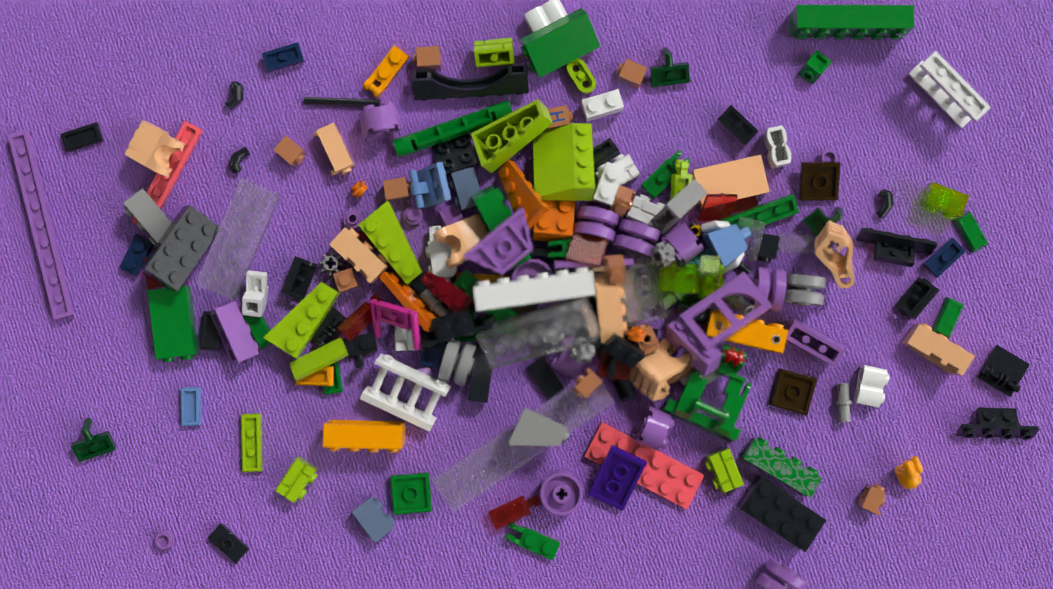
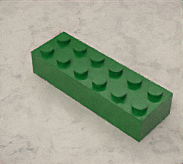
M796 5L789 14V37H795L796 40H804L807 37H814L815 40H823L826 37H833L834 40H843L845 37H852L853 40H862L864 37H871L872 40H881L883 37H890V40H900L914 29V5Z

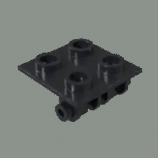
M469 134L433 146L437 162H443L446 177L453 172L464 170L465 168H475V165H478Z
M332 306L312 339L319 347H322L336 340L351 321Z
M996 345L977 378L1011 397L1014 392L1017 393L1020 390L1019 382L1030 364Z

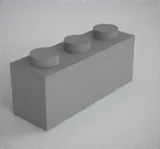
M141 188L124 201L126 206L123 209L130 217L134 215L137 218L138 222L136 224L143 232L145 230L148 231L151 235L149 237L150 241L156 246L172 222L148 193Z

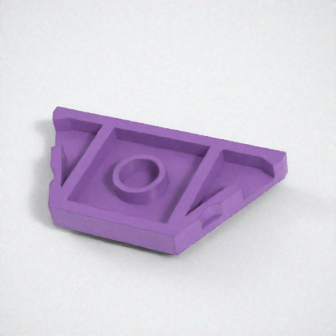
M521 207L463 254L464 258L503 275L533 250L524 209Z

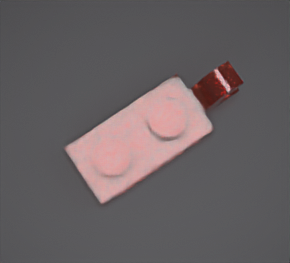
M374 294L370 298V300L376 299L377 302L383 301V299L379 298L377 294ZM370 300L369 304L365 301L337 327L348 341L351 342L372 322Z
M538 495L528 500H525L524 496H520L488 513L495 530H499L531 515L530 508L542 504Z

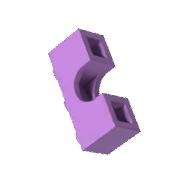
M680 317L668 324L665 339L677 351L685 347L691 354V364L704 377L719 367L722 353L715 347L706 351Z

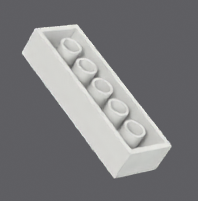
M588 267L575 268L576 272L568 273V270L565 269L558 270L556 275L549 276L548 272L537 273V277L529 278V275L517 276V280L509 281V277L497 279V283L491 284L490 280L478 281L477 285L473 287L476 310L481 311L596 295L593 271L588 270Z

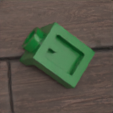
M816 50L798 74L813 85L832 61Z

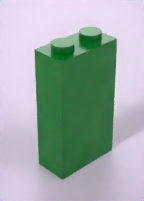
M582 8L520 39L523 45L520 49L524 57L528 56L530 60L527 63L532 74L536 73L539 78L601 47L588 14Z
M181 286L178 291H170L167 288L148 290L156 359H162L163 363L174 361V357H181L182 360L193 359V355L199 354L191 286Z

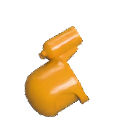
M913 456L910 460L903 461V464L894 469L900 485L904 489L909 490L920 485V474L923 471L918 456Z

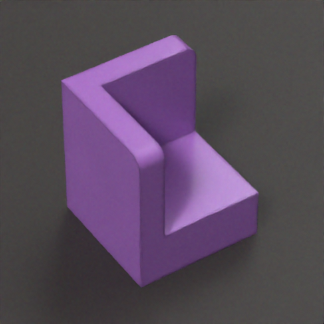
M455 202L443 209H438L446 226L464 220Z

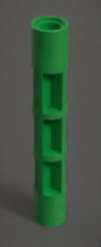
M506 100L485 109L394 139L393 144L398 157L401 158L475 132L512 113L509 101Z

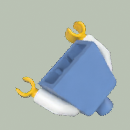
M714 220L701 226L694 225L690 228L698 229V234H694L696 237L702 232L704 233L702 237L717 265L712 268L711 273L714 271L720 272L715 277L717 280L722 277L723 273H728L739 266L744 257V251L748 249L745 240L752 236L747 226L739 230L736 224L730 225L727 221Z

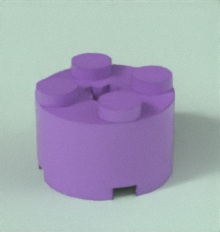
M393 102L383 103L379 107H374V105L364 106L363 111L358 114L363 138H366L367 135H369V139L386 137L390 135V131L395 130V133L401 131L397 108L393 105Z
M681 220L674 224L665 234H662L660 238L664 245L670 243L674 248L675 258L681 265L689 263L704 250L703 245L696 242L697 237L684 223L682 224Z
M567 335L560 347L562 352H557L551 366L554 367V370L574 380L582 364L577 363L575 358L571 359L570 349L574 346V342L580 339L573 335Z
M647 406L645 408L648 410L647 413L642 412L635 430V433H638V438L634 437V442L654 450L664 449L668 438H666L668 430H672L674 420L671 419V414Z

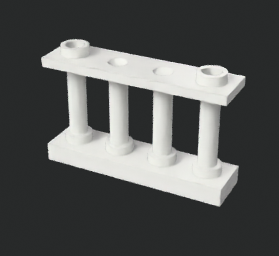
M936 51L925 61L922 60L908 73L960 128H963L971 119L973 122H976L991 108Z
M380 354L375 361V364L381 367L372 387L367 386L360 399L430 432L437 419L432 415L440 395L446 397L451 386L441 379L430 377L394 360L390 355ZM388 370L398 374L390 395L379 390ZM405 378L416 383L407 403L397 398ZM422 387L433 391L425 411L419 410L414 406Z

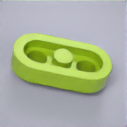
M577 58L568 63L567 73L579 92L582 94L592 93L596 86V80L585 62ZM578 66L580 70L575 72L572 68ZM588 82L590 86L585 88L582 84Z

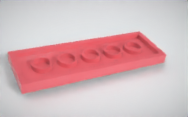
M601 422L584 456L602 465L611 445L646 460L647 464L637 484L688 509L704 474L658 450L634 442V438Z

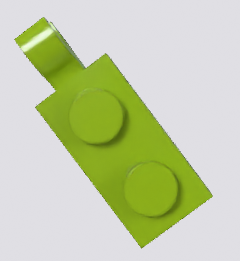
M683 159L675 160L677 174H672L670 201L692 181V174L687 173L689 163L688 161H683Z

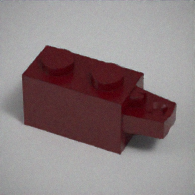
M427 271L421 279L431 290L432 294L456 312L469 308L474 301L442 276L439 277Z

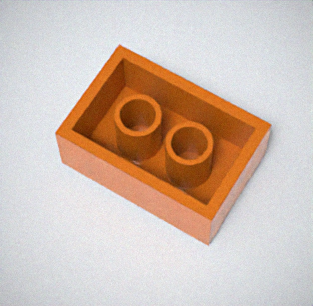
M541 200L549 208L534 224L533 240L548 242L572 239L575 201Z

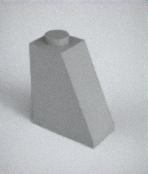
M693 179L652 218L651 222L662 234H665L707 194V191Z
M525 407L508 444L512 446H560L561 442H566L570 432L567 431V426Z

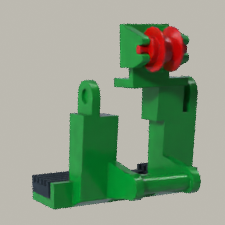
M724 343L720 351L722 357L719 368L714 372L728 379L722 392L726 397L720 410L703 403L700 399L708 380L699 377L700 372L696 369L694 373L689 374L678 402L668 399L665 401L661 411L669 413L674 418L724 440L734 442L737 441L741 431L735 428L734 425L749 393L751 383L747 382L743 387L746 379L737 375L747 358L745 352L742 349L739 350L734 348V346ZM698 410L704 411V412H706V413H708V414H710V415H713V416H715V417H717V418H716V420H715V419L710 418V417H708V416H706V415H704V414H701V413H699V412H697V411H698Z

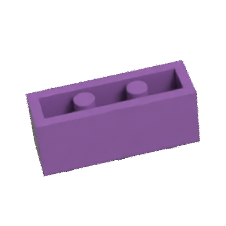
M236 301L210 312V316L232 365L241 363L259 354L258 344L252 339L250 326L248 323H245L242 309L237 305Z
M791 317L785 327L788 330L786 340L834 367L845 351L841 344L794 317Z

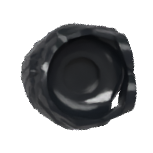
M700 293L686 295L676 307L678 314H682L704 299L705 296ZM710 307L693 318L697 325L703 326L707 323Z

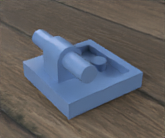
M443 162L432 164L419 171H409L412 196L415 197L417 209H428L451 200Z

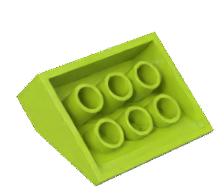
M571 123L545 130L533 139L534 192L539 193L542 197L541 200L593 201L595 178L592 124Z

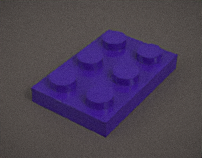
M611 445L588 495L623 511L647 461Z

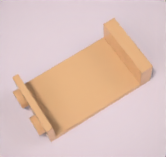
M761 155L699 168L691 172L692 180L695 179L707 191V194L696 204L699 205L700 209L755 195L760 196L770 192Z

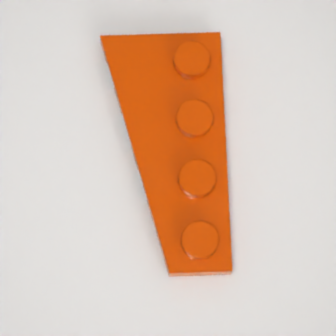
M507 160L498 171V175L513 212H516L521 207L524 209L526 222L530 230L548 210L549 206L541 201L542 197L539 193L534 192L532 184L525 180V175L516 163Z
M383 272L379 278L405 308L417 311L418 323L425 331H434L431 320L439 316L430 311V307L401 279L400 275L396 272Z

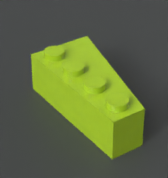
M537 99L471 133L481 166L490 173H493L553 124L547 107Z
M386 201L358 224L407 285H410V283L423 274L422 268L389 201Z
M321 282L263 338L293 357L300 358L341 293Z

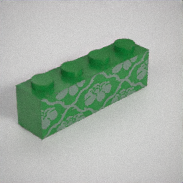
M752 437L741 457L811 498L822 480V477L818 476L819 471L810 466L806 469L801 466L802 461L793 456L789 459L784 456L786 452L776 446L772 449L767 446L769 442L761 437L755 439Z

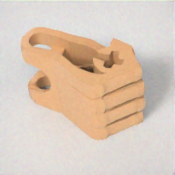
M142 120L129 142L125 155L168 178L172 171L169 167V157L176 151L182 152L185 144L176 138H172L165 130Z
M476 214L439 229L433 236L436 242H443L451 247L450 258L446 259L445 262L448 268H452L467 261L463 254L488 235L489 232L481 215Z
M828 221L815 238V253L832 271L837 285L840 288L848 289L854 285L853 241L843 225ZM847 247L845 256L839 253L842 248ZM840 278H850L847 283L840 280Z
M665 338L659 342L661 347L646 354L645 358L630 369L628 375L635 388L640 389L643 395H648V398L652 401L662 400L670 394L668 392L670 389L669 384L682 379L694 368L691 364L692 357L690 353L687 352L679 358L672 357L676 349Z

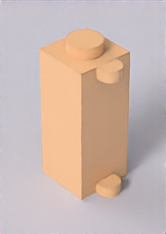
M333 122L316 130L317 132L313 133V137H319L334 168L330 172L331 175L350 173L355 164L336 124Z

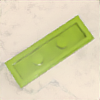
M340 337L289 364L294 379L299 381L349 355L344 341Z
M241 414L242 472L263 471L262 414Z

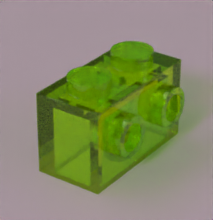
M932 182L927 184L920 206L925 207L924 210L929 213L936 214L938 212L943 214V218L954 220L962 217L969 195Z
M701 255L699 265V298L704 299L724 285V278H721L724 275V264H721V256Z
M671 262L666 267L662 265L660 267L659 291L698 293L700 290L701 267H696V264L693 263L677 266L675 262Z

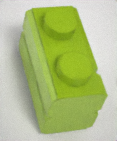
M501 38L474 41L476 68L514 64L513 39Z
M728 447L706 455L707 461H705V465L709 472H713L715 478L712 479L716 490L720 489L722 493L744 485Z
M297 457L275 491L293 503L298 499L301 501L307 493L305 490L309 483L312 485L316 480L318 468L302 457Z

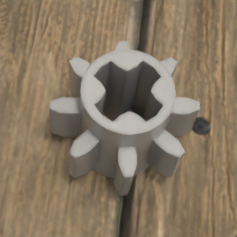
M660 242L651 249L652 260L657 266L662 264L663 267H666L675 260V250L670 243L664 245L663 242Z
M331 252V256L323 254L325 259L319 262L324 265L322 272L329 270L330 276L333 275V271L340 272V266H344L339 261L342 256L335 257L334 252ZM333 259V261L336 262V265H333L331 269V266L328 265V262H331Z
M588 340L574 342V346L570 349L571 359L575 358L577 363L580 364L590 362L592 360L591 357L595 354L594 345H590Z

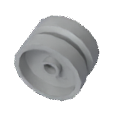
M786 274V287L794 288V290H786L784 302L801 306L824 305V295L813 292V290L825 289L826 278Z
M454 339L448 342L438 379L449 381L453 371H456L454 383L465 386L475 360L476 346L467 343L460 354L461 343L459 340Z

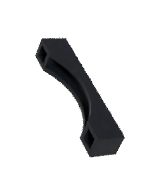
M527 63L506 65L492 75L472 80L450 78L432 69L412 70L414 100H444L447 98L503 96L508 94L521 95L529 93Z

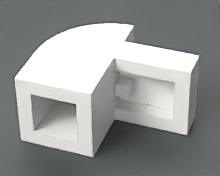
M247 271L246 292L242 298V315L262 317L269 292L267 272Z

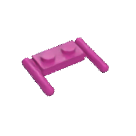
M376 299L370 300L375 338L382 336L380 322L403 329H411L414 350L421 349L417 311H411V309L384 301L377 302Z

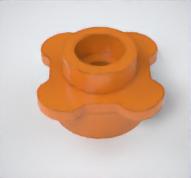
M361 180L354 183L350 189L353 197L360 198L368 188L364 184L365 181Z
M637 326L631 327L626 332V335H629L628 339L631 341H644V336L647 334L646 330Z

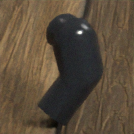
M233 81L230 84L232 97L225 102V105L230 110L244 98L243 86L238 81Z
M246 146L233 153L230 157L228 168L234 174L241 171L240 161L250 155Z
M882 189L879 192V197L883 199V205L876 213L883 219L894 205L893 193L886 189Z

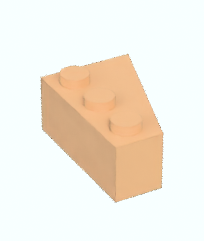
M345 227L329 245L347 260L354 269L367 278L366 280L370 284H374L379 276L389 267L386 264L388 261L381 254L377 256L372 251L374 248L366 240L364 243L358 239L360 235L352 227L350 229Z
M604 273L593 274L600 341L605 343L614 333L624 339V333L627 332L626 321L623 322V315H626L625 304H621V297H624L623 285H610L609 277H605Z
M925 323L914 324L902 342L950 375L963 376L975 355L964 350L959 345L949 341L944 335L933 332L932 328Z

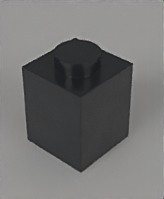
M765 233L757 234L753 257H758V261L766 263L776 259L780 236Z

